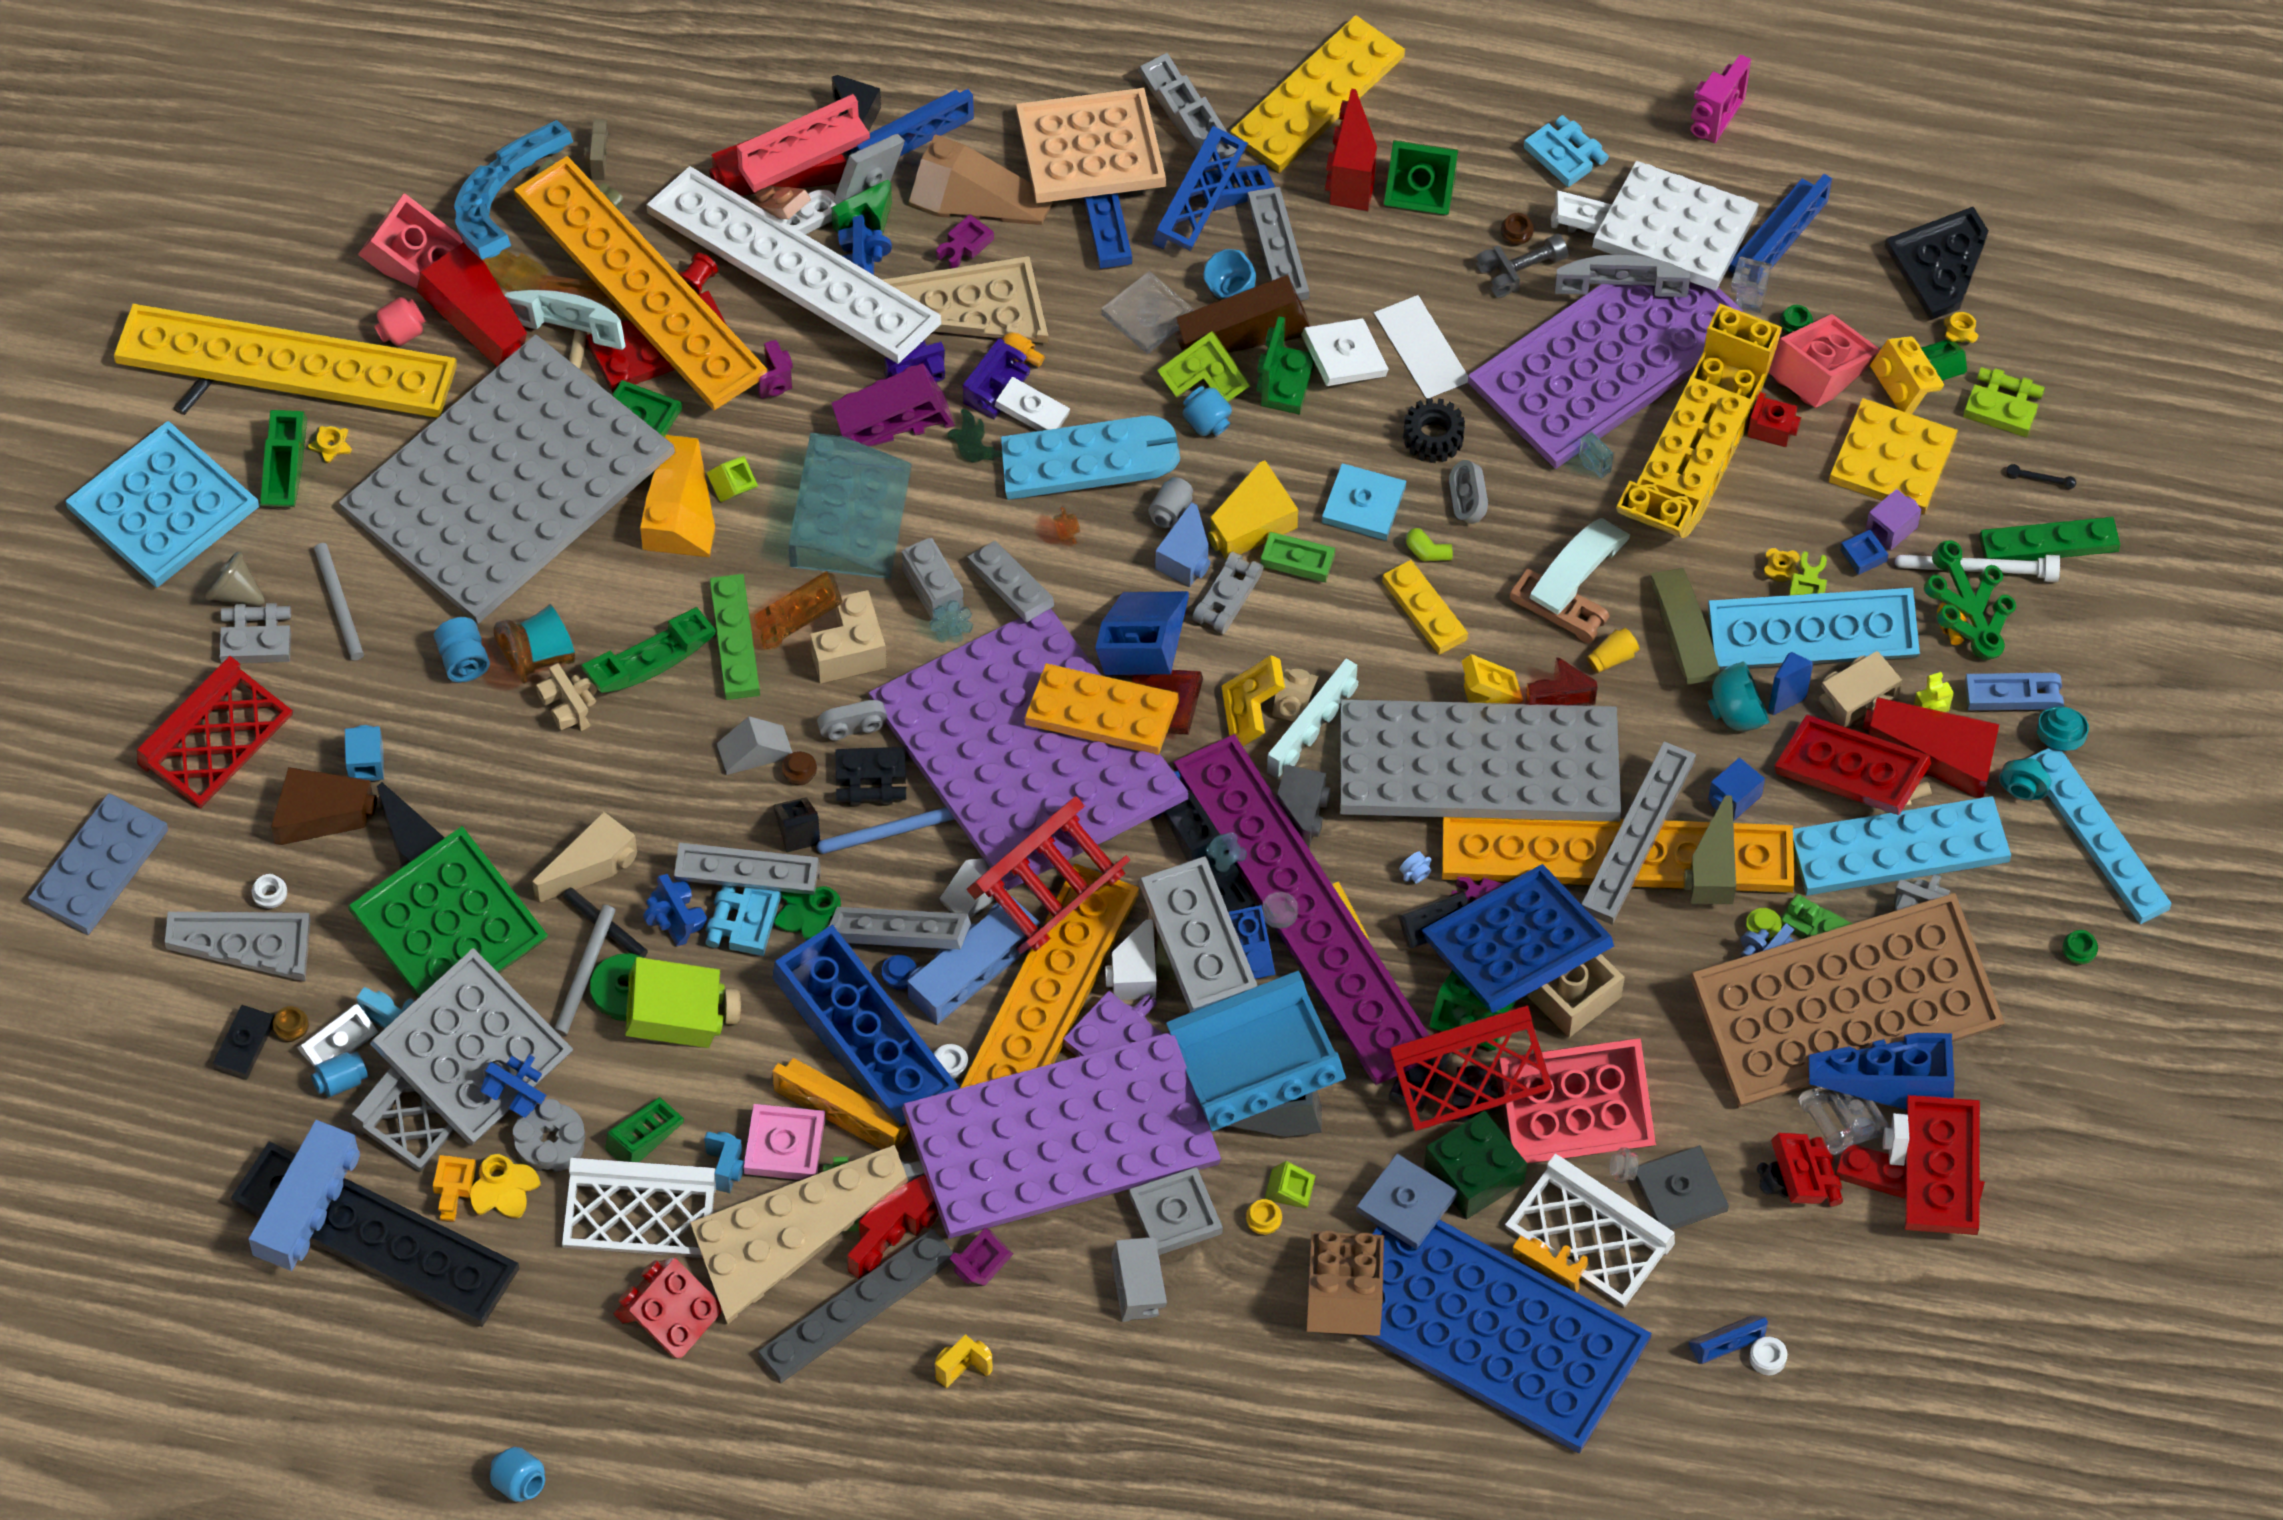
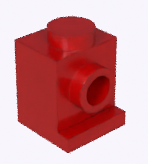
M1759 392L1750 419L1748 437L1787 447L1790 435L1797 436L1802 417L1796 416L1798 406L1766 398V393Z

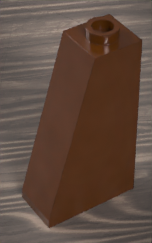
M1285 275L1176 317L1180 330L1176 331L1175 335L1181 350H1185L1213 331L1227 352L1230 353L1265 345L1269 327L1276 326L1278 316L1285 317L1284 341L1301 338L1304 328L1310 327V324L1289 275Z

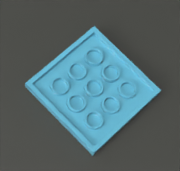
M169 421L165 422L65 500L67 508L156 588L259 508L258 499Z

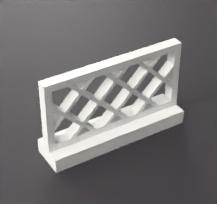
M1556 1153L1548 1162L1547 1170L1505 1224L1506 1229L1518 1237L1521 1235L1530 1240L1531 1238L1538 1239L1537 1237L1544 1236V1244L1549 1247V1252L1555 1258L1560 1251L1550 1247L1548 1235L1569 1232L1572 1249L1568 1257L1574 1256L1575 1260L1574 1263L1567 1258V1265L1569 1266L1579 1262L1578 1255L1599 1252L1602 1269L1585 1270L1580 1279L1624 1308L1664 1254L1667 1255L1675 1244V1235L1672 1230ZM1551 1182L1562 1190L1564 1201L1542 1204L1541 1192ZM1567 1194H1569L1575 1199L1568 1200ZM1538 1199V1205L1532 1206L1534 1201ZM1587 1206L1592 1210L1593 1221L1572 1224L1569 1207ZM1565 1208L1568 1225L1547 1228L1544 1211ZM1540 1212L1543 1229L1526 1231L1517 1225L1525 1214ZM1597 1214H1599L1600 1216H1602V1217L1605 1218V1219H1600V1220H1598V1219H1597ZM1617 1226L1621 1229L1623 1241L1602 1244L1599 1227ZM1595 1228L1598 1245L1576 1248L1574 1231ZM1626 1233L1629 1234L1630 1236H1632V1237L1635 1238V1239H1629V1240H1627V1235H1626ZM1644 1244L1654 1251L1647 1262L1632 1264L1629 1247ZM1625 1248L1628 1265L1606 1268L1603 1251ZM1640 1270V1272L1634 1278L1633 1271ZM1629 1272L1631 1284L1623 1295L1609 1286L1608 1275ZM1604 1276V1282L1596 1277Z
M570 1158V1180L562 1241L563 1248L703 1258L700 1248L685 1247L677 1237L691 1227L690 1222L713 1213L714 1194L716 1193L715 1168ZM577 1186L593 1187L600 1197L584 1209L576 1199ZM601 1188H610V1189H608V1190L604 1193ZM619 1189H626L636 1199L620 1211L609 1197ZM636 1190L645 1191V1192L640 1195ZM655 1192H665L672 1202L656 1214L645 1200ZM673 1193H682V1194L679 1195V1196L676 1198ZM691 1194L706 1195L705 1207L694 1216L682 1205V1202ZM605 1201L616 1215L600 1227L589 1213ZM642 1204L652 1218L636 1230L625 1216ZM576 1206L580 1213H578L574 1217V1211ZM675 1207H678L687 1217L688 1221L672 1232L662 1221V1218ZM585 1217L596 1231L587 1239H573V1226ZM622 1220L632 1234L622 1242H614L605 1232ZM655 1223H658L668 1235L658 1245L648 1244L641 1236ZM601 1236L605 1241H600L596 1239ZM636 1239H638V1240L640 1241V1243H632V1242H633L634 1240H636ZM674 1241L677 1246H669V1244Z

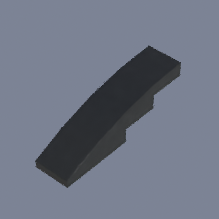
M1192 791L1188 792L1187 800L1163 812L1186 860L1190 862L1206 856L1228 912L1255 907V902L1240 881L1238 868L1223 847L1222 836Z

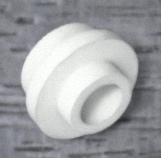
M262 875L252 887V897L254 902L262 908H275L285 901L287 887L285 882L276 875ZM268 891L276 892L272 895H264Z

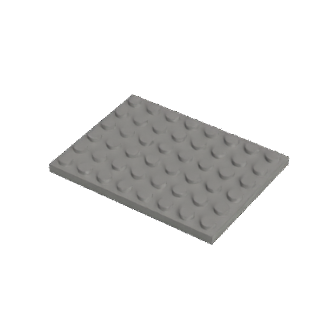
M535 334L343 498L339 504L343 512L479 624L675 453L674 445Z

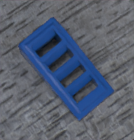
M1256 165L1235 168L1225 186L1226 189L1223 190L1214 207V211L1247 202L1248 192L1274 188V183L1266 166ZM1218 170L1204 173L1206 186L1220 182L1221 177ZM1260 176L1264 185H1257L1255 178ZM1248 180L1251 186L1246 187L1243 181ZM1237 183L1238 188H1233L1232 184ZM1215 191L1209 192L1211 197Z

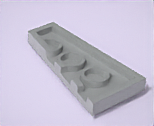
M168 912L165 946L167 950L306 981L311 923L310 914L282 912Z

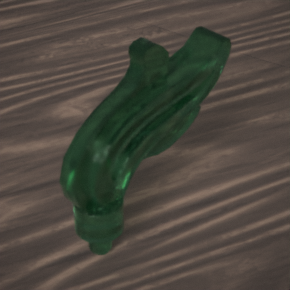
M961 409L962 429H952L948 432V439H954L957 442L961 456L969 462H978L983 459L994 460L995 457H1003L1002 451L995 450V447L984 446L981 443L985 435L983 421L978 419V425L976 426L972 413L967 409Z

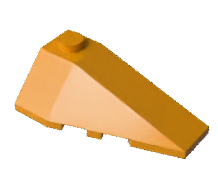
M666 435L664 438L674 445L675 453L654 471L640 527L642 548L647 551L710 558L715 534V523L698 438Z

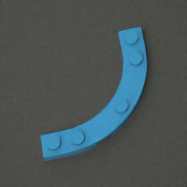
M558 120L536 129L496 152V160L488 166L480 165L462 185L454 204L456 211L455 223L463 242L481 260L495 257L502 250L511 246L508 235L489 217L491 204L499 190L523 168L533 165L535 161L548 154L558 153L565 146L573 143L570 131Z

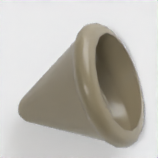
M236 552L231 556L205 593L206 600L246 604L254 607H261L265 602L264 596L246 565L241 552Z

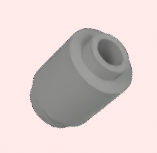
M1172 477L1169 481L1164 482L1148 509L1152 521L1161 528H1173L1193 500L1192 486L1187 481L1178 477Z

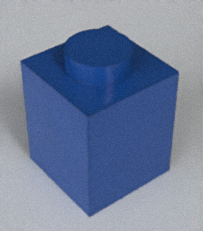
M1739 757L1711 782L1708 800L1717 811L1725 795H1732L1734 821L1762 797L1765 778Z

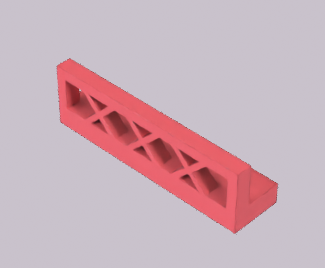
M852 94L737 145L739 171L753 192H757L853 149L858 144L870 139L869 131L859 118L858 100ZM848 109V113L837 117L839 113ZM818 123L814 128L808 130L810 126ZM789 136L785 141L779 143L781 139ZM760 149L756 154L748 157L749 153Z

